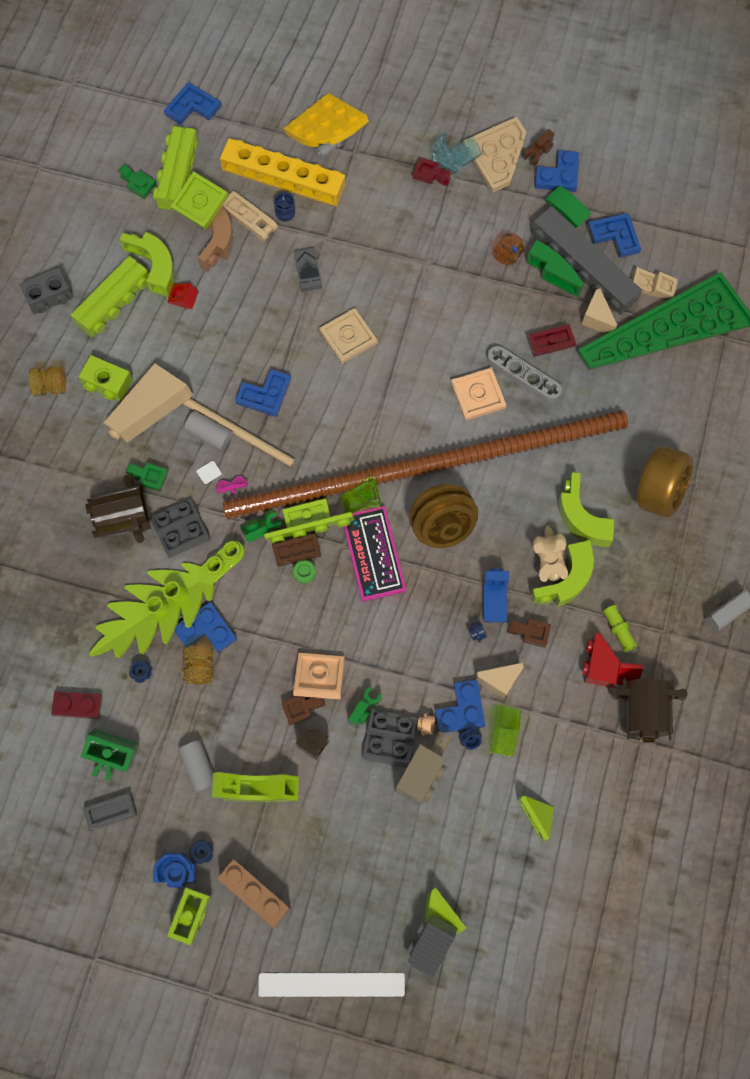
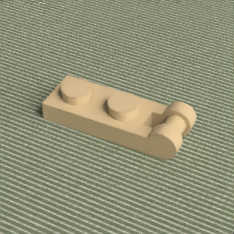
M235 191L229 195L223 204L228 215L256 235L261 242H265L268 239V234L278 228L274 220ZM261 223L265 225L262 229L259 227Z

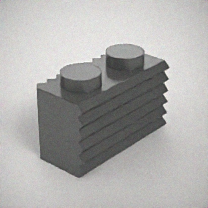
M431 914L428 922L423 920L418 928L417 934L420 935L418 941H411L406 951V954L410 955L406 964L433 978L449 950L458 929Z

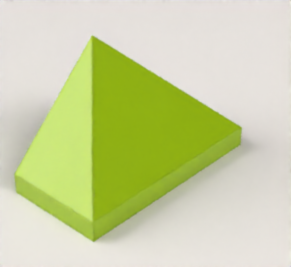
M527 796L519 798L518 802L541 842L543 843L550 839L554 807Z
M436 888L427 894L425 921L428 922L432 914L458 929L456 935L466 929V926Z

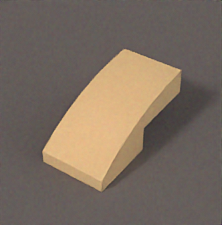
M639 267L633 270L631 279L642 289L641 293L660 298H674L678 282L677 278L660 271L655 275Z

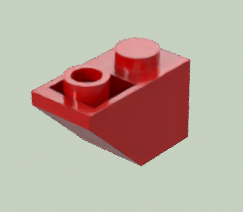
M595 633L592 639H588L586 646L589 658L588 662L584 661L582 675H585L584 682L612 688L616 684L620 661L602 635Z

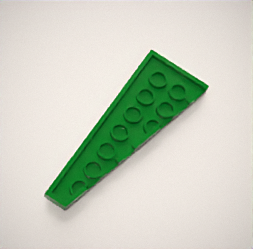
M719 272L580 348L578 354L589 370L750 327V310L722 272Z

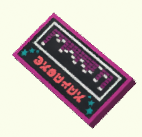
M385 506L353 513L355 520L350 521V525L344 526V531L362 602L405 593L406 586Z

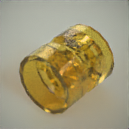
M50 366L48 370H45L43 367L30 368L29 385L32 395L44 396L48 392L52 395L65 394L66 379L63 367Z
M205 646L184 648L183 663L186 664V667L183 668V683H212L213 668L210 664L213 663V648Z

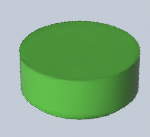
M301 560L295 564L293 575L299 583L308 584L314 580L316 569L312 562Z

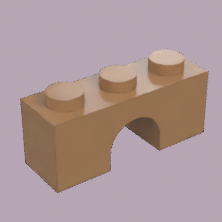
M234 859L217 878L273 928H276L291 909Z

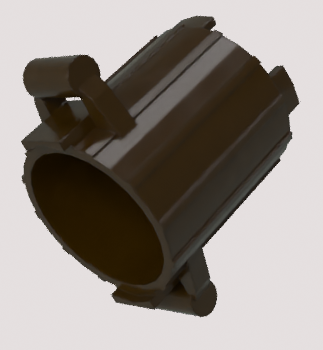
M131 475L123 477L125 488L92 495L91 498L87 499L88 503L85 504L86 513L90 514L91 522L96 529L92 531L94 538L101 537L103 539L132 532L136 542L142 543L145 540L142 531L152 529L143 495L144 487L142 482L134 484Z
M623 679V689L612 688L610 694L614 700L619 698L625 699V733L627 734V740H630V735L644 739V743H655L656 739L664 736H669V741L672 740V700L679 699L684 701L687 699L688 692L686 689L674 690V680L670 682L660 679H636L626 682V679Z

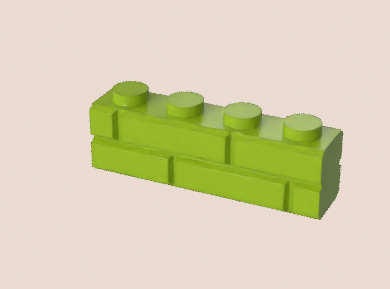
M173 126L171 134L166 136L167 152L163 151L162 164L164 165L163 169L158 171L159 186L155 187L153 192V198L160 209H171L174 211L170 205L191 175L198 145V135L195 129Z
M128 256L70 314L73 323L91 338L95 334L102 333L106 327L105 324L110 319H115L119 315L120 309L125 304H130L140 289L143 290L147 287L148 270Z

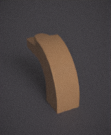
M223 206L208 227L213 232V237L198 257L200 268L206 272L217 264L219 257L227 260L232 250L233 232L231 222Z

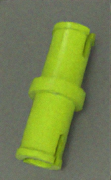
M613 605L606 608L603 613L612 627V634L617 636L624 652L636 648L638 645L628 629L630 626L628 622H624L617 606Z

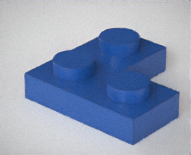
M188 82L164 109V114L182 125L193 111L210 121L222 106L221 101Z
M559 150L557 168L537 166L535 189L555 190L560 185L569 192H576L579 152Z
M629 213L588 223L587 227L593 244L614 240L620 258L640 253L641 246Z
M270 369L263 388L242 382L235 400L236 405L277 417L291 382V375Z
M211 602L199 610L190 628L185 627V623L182 621L176 626L174 631L186 649L205 635L218 653L237 641V638Z
M478 681L454 683L457 706L435 710L438 732L450 733L472 727H485Z

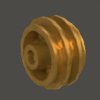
M443 483L426 489L415 499L409 512V523L413 528L415 536L419 542L433 548H447L464 541L472 533L478 520V508L471 494L465 488L454 484Z

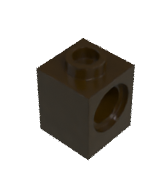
M309 724L296 742V746L314 760H317L330 740L327 735Z

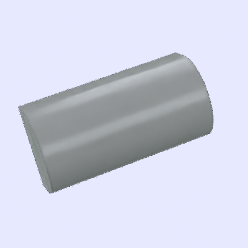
M197 411L190 414L184 426L185 432L223 452L234 435L229 429Z
M747 590L737 593L704 617V620L711 629L719 632L750 609V594Z
M194 741L179 748L178 751L195 794L197 795L211 789L213 770L201 741Z

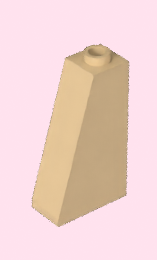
M154 364L105 420L104 423L109 429L108 434L117 441L120 438L128 443L190 399L193 394L187 384L157 364Z

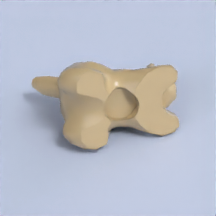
M549 525L545 528L544 536H537L533 540V550L540 558L539 577L542 582H546L547 579L556 582L560 577L562 579L568 577V570L563 559L567 545L566 539L560 533L553 535V530Z

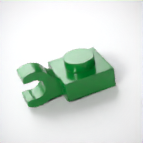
M124 164L118 170L121 173L120 178L128 182L127 189L144 200L157 185L154 179L140 170L134 174Z
M146 463L145 468L129 464L126 473L134 479H140L139 483L142 482L143 487L161 492L168 475V469Z
M274 509L267 511L263 520L261 518L252 519L240 527L248 543L264 536V534L268 533V530L282 525L279 519L271 521V518L277 515Z
M371 687L365 690L364 697L348 719V723L357 728L359 723L363 725L370 715V712H368L369 707L379 704L382 699V694H379L376 699L369 698V694L372 691Z

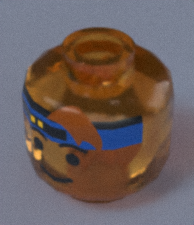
M515 234L502 235L493 248L495 258L504 265L515 264L524 252V244L521 238Z

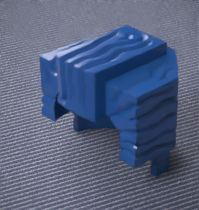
M165 853L154 864L153 882L167 883V887L183 888L185 887V882H196V865L184 853Z

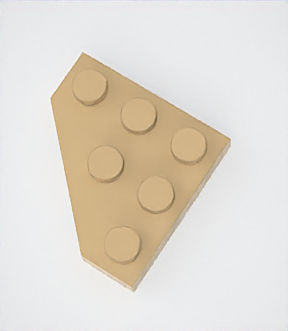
M517 117L463 141L464 149L492 193L511 184L527 133Z

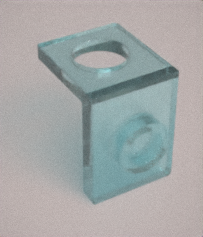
M444 132L433 147L432 161L438 162L439 165L456 174L465 162L466 156L446 145L447 133Z
M474 137L469 138L454 149H451L445 143L442 144L449 162L458 169H461L482 155Z

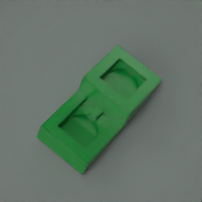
M560 185L544 199L550 207L552 206L562 214L575 228L579 227L592 214L573 194Z

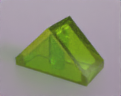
M374 478L342 495L346 513H356L380 507L381 499Z
M497 707L490 753L514 756L520 731L521 710Z

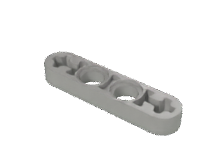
M495 346L489 350L487 361L491 367L548 403H554L560 398L562 388L558 382L503 347ZM498 354L501 355V359H493L494 356H497ZM509 359V361L506 364V367H504V362L506 363V360ZM517 364L521 367V371L513 373L509 367ZM529 376H536L539 379V383L532 385L528 382L527 378ZM545 382V386L540 390L542 383ZM555 389V394H548V390Z

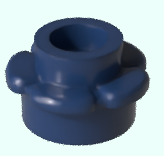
M480 621L470 622L471 627L468 628L472 640H478L481 643V640L487 638Z
M137 660L133 662L129 670L130 678L135 679L137 683L145 682L152 675L151 665L147 661Z
M467 728L460 734V743L468 750L476 749L482 743V733L479 730L477 731L476 728Z
M205 840L196 841L190 849V856L193 857V861L197 864L211 861L213 858L212 852L214 851L213 845L210 842H205Z

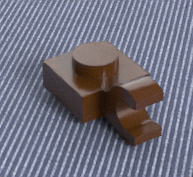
M547 129L535 141L534 146L525 151L523 159L526 160L532 156L534 159L531 165H537L540 156L552 149L555 133Z
M528 619L526 625L511 621L507 633L523 635L524 643L545 648L551 624L533 619Z
M297 696L281 703L290 726L311 718L310 710L325 706L323 698L313 697L305 700L303 696Z

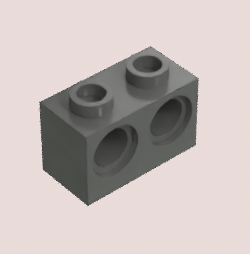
M59 267L19 284L34 315L46 312L49 308L56 305L65 304L73 298Z

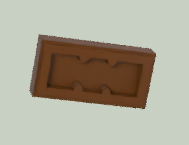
M316 533L272 544L277 567L297 563L301 560L321 557Z

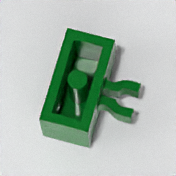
M94 729L87 735L81 757L99 763L92 773V776L95 777L99 775L100 769L106 765L105 771L107 775L105 780L110 781L113 775V768L127 772L132 767L139 743Z

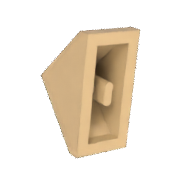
M597 289L585 313L582 325L608 334L616 329L617 323L601 289Z
M523 663L480 671L476 673L475 678L478 683L500 697L505 698L524 666Z

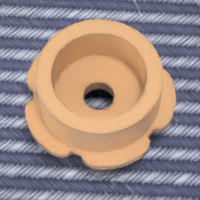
M425 713L424 717H419L418 731H421L422 736L433 735L435 716H428V713Z

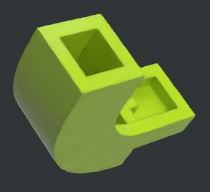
M147 232L144 233L142 239L135 234L128 235L122 233L119 241L123 251L145 257L152 262V268L146 280L149 291L169 297L175 283V270L167 247L160 239Z
M572 472L569 480H565L564 493L561 492L558 499L560 516L565 526L583 542L590 540L591 545L610 547L613 542L614 519L595 517L583 508L579 495L581 473Z
M590 540L567 546L565 555L569 566L568 577L558 584L533 589L530 595L532 603L539 602L540 605L553 602V599H555L556 606L560 607L574 600L583 591L591 577L594 566V555Z
M223 772L213 773L212 798L240 802L298 801V776L284 774L249 776Z

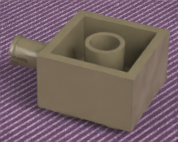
M440 731L430 749L420 744L396 787L395 792L418 806H421L422 802L428 803L435 790L432 787L433 782L437 781L439 783L447 768L443 765L446 759L442 756L452 738L447 735L443 743H440L445 734Z

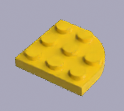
M328 93L283 129L287 136L298 143L310 147H319L320 143L326 144L330 142L332 145L347 139L368 123L369 120L363 112Z

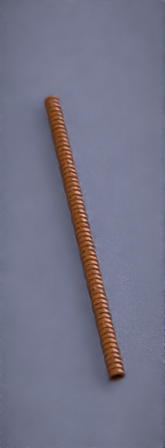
M619 410V413L614 411L612 414L606 413L605 416L601 414L599 417L593 416L592 419L588 417L586 420L580 419L579 422L577 420H574L573 423L567 422L566 425L561 423L560 426L554 425L553 428L550 426L546 429L540 428V431L537 429L533 430V432L527 431V434L522 432L520 435L514 434L513 437L510 435L507 438L501 437L500 440L497 438L494 441L487 440V443L482 441L479 445L478 443H474V446L469 444L467 447L461 446L460 449L455 447L452 451L451 449H447V452L442 450L439 454L437 452H434V455L429 453L426 457L421 455L420 458H417L416 456L413 460L407 458V461L400 460L399 463L394 461L393 464L387 463L386 466L381 464L380 467L373 466V469L367 467L366 470L360 469V472L354 470L351 474L346 472V475L341 473L338 477L333 475V478H329L328 476L325 480L319 478V481L312 480L311 483L306 481V484L303 485L302 483H299L298 486L293 484L292 487L285 486V489L279 487L276 491L275 489H272V492L266 490L263 494L258 492V495H254L253 493L250 497L244 495V498L237 497V500L231 498L228 502L223 500L226 518L230 520L233 516L238 518V515L243 517L246 513L251 515V512L258 513L259 510L265 512V509L272 510V507L276 509L281 505L286 507L285 504L291 506L294 502L299 504V501L304 503L307 499L313 501V498L320 499V496L326 498V495L330 494V496H333L334 493L339 495L342 491L347 493V490L352 492L355 488L360 490V487L365 489L369 485L371 487H374V484L379 486L382 482L387 484V481H391L392 483L395 479L398 481L401 478L408 479V476L414 478V475L421 476V473L427 475L428 472L434 473L435 470L440 472L443 468L448 470V467L453 469L456 465L458 467H461L462 464L466 466L469 462L471 464H474L475 461L479 463L483 459L488 461V458L495 459L496 456L498 458H501L502 455L506 457L509 453L511 455H514L515 452L519 454L522 450L527 452L528 449L534 450L535 447L541 449L542 446L548 447V444L554 446L555 443L561 444V441L567 443L568 440L574 441L575 438L580 440L581 437L587 438L588 435L593 437L594 434L600 435L601 432L606 434L608 431L614 432V429L619 431L621 428L627 429L628 418L624 410Z

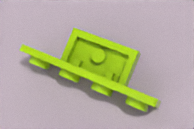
M325 498L283 509L287 528L266 533L264 538L266 541L274 544L285 541L284 538L293 536V538L306 536V532L314 530L315 533L325 532L329 530L328 527L337 525V527L348 526L350 521L355 519L352 512L331 517L328 502Z

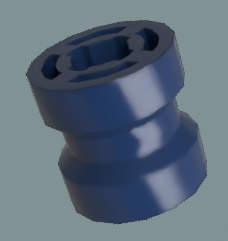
M287 192L276 195L274 198L276 217L283 222L292 220L296 214L294 197Z

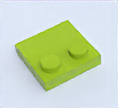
M193 171L170 207L207 230L229 197V194Z

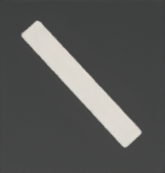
M260 973L258 995L260 997L404 996L405 975L404 973Z

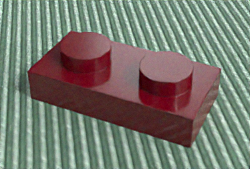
M570 324L528 335V341L534 357L572 348L576 345Z
M54 691L51 715L100 719L103 696L101 694Z

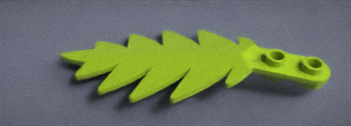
M238 541L227 542L223 548L210 557L201 567L191 563H182L181 566L189 573L174 570H150L147 572L148 575L163 584L164 587L139 584L126 585L124 587L126 590L145 603H108L107 607L125 620L110 621L97 625L96 629L105 636L92 648L89 656L94 657L113 649L115 657L120 658L130 647L135 637L139 653L144 654L156 634L158 625L163 643L168 644L177 626L181 610L185 627L190 628L199 612L203 595H205L207 601H211L214 594V583L244 557L245 548L243 544ZM237 549L236 554L232 556L233 551ZM220 564V567L215 571L216 566Z

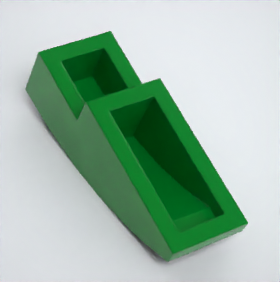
M536 239L528 253L526 263L543 271L542 280L579 298L584 284L578 274L562 256Z

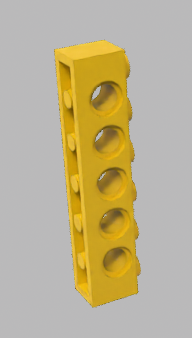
M229 138L220 156L223 171L336 207L346 187L345 175L339 171H331L317 164L312 165L298 158L293 159L279 152H271L260 146L246 144L241 140Z

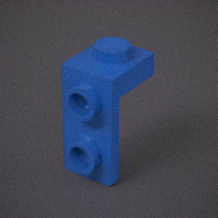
M492 568L490 571L485 572L484 622L506 623L509 571H503L501 568Z

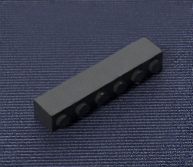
M551 206L534 220L531 232L535 239L543 242L562 256L575 270L581 281L587 283L594 293L597 289H601L608 306L613 311H617L621 315L639 299L642 289L556 209Z

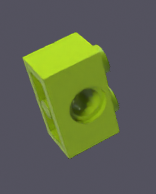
M90 355L79 375L82 387L91 393L95 391L101 393L104 398L110 401L115 399L122 402L133 382L130 371ZM109 378L106 383H100L103 379Z
M185 888L167 937L188 945H194L212 897Z

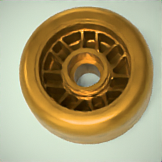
M660 446L656 448L649 457L640 478L637 490L638 506L645 511L662 517L674 515L685 496L693 470L692 457L686 452L671 447Z

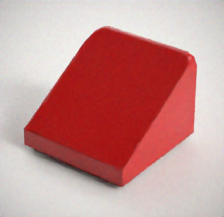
M176 283L172 287L167 302L192 309L198 296V290L190 283Z
M620 663L616 684L623 685V679H626V682L640 679L643 666L641 664Z

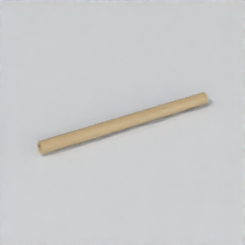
M188 399L183 403V405L229 429L236 436L286 465L292 467L295 459L194 400Z

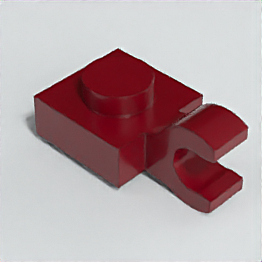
M419 158L413 173V179L432 185L434 180H437L440 184L448 186L451 180V171L439 169L438 162Z

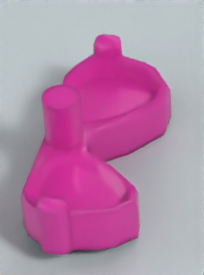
M237 476L232 482L221 480L217 483V493L231 490V493L235 494L236 488L248 486L247 480L242 476Z

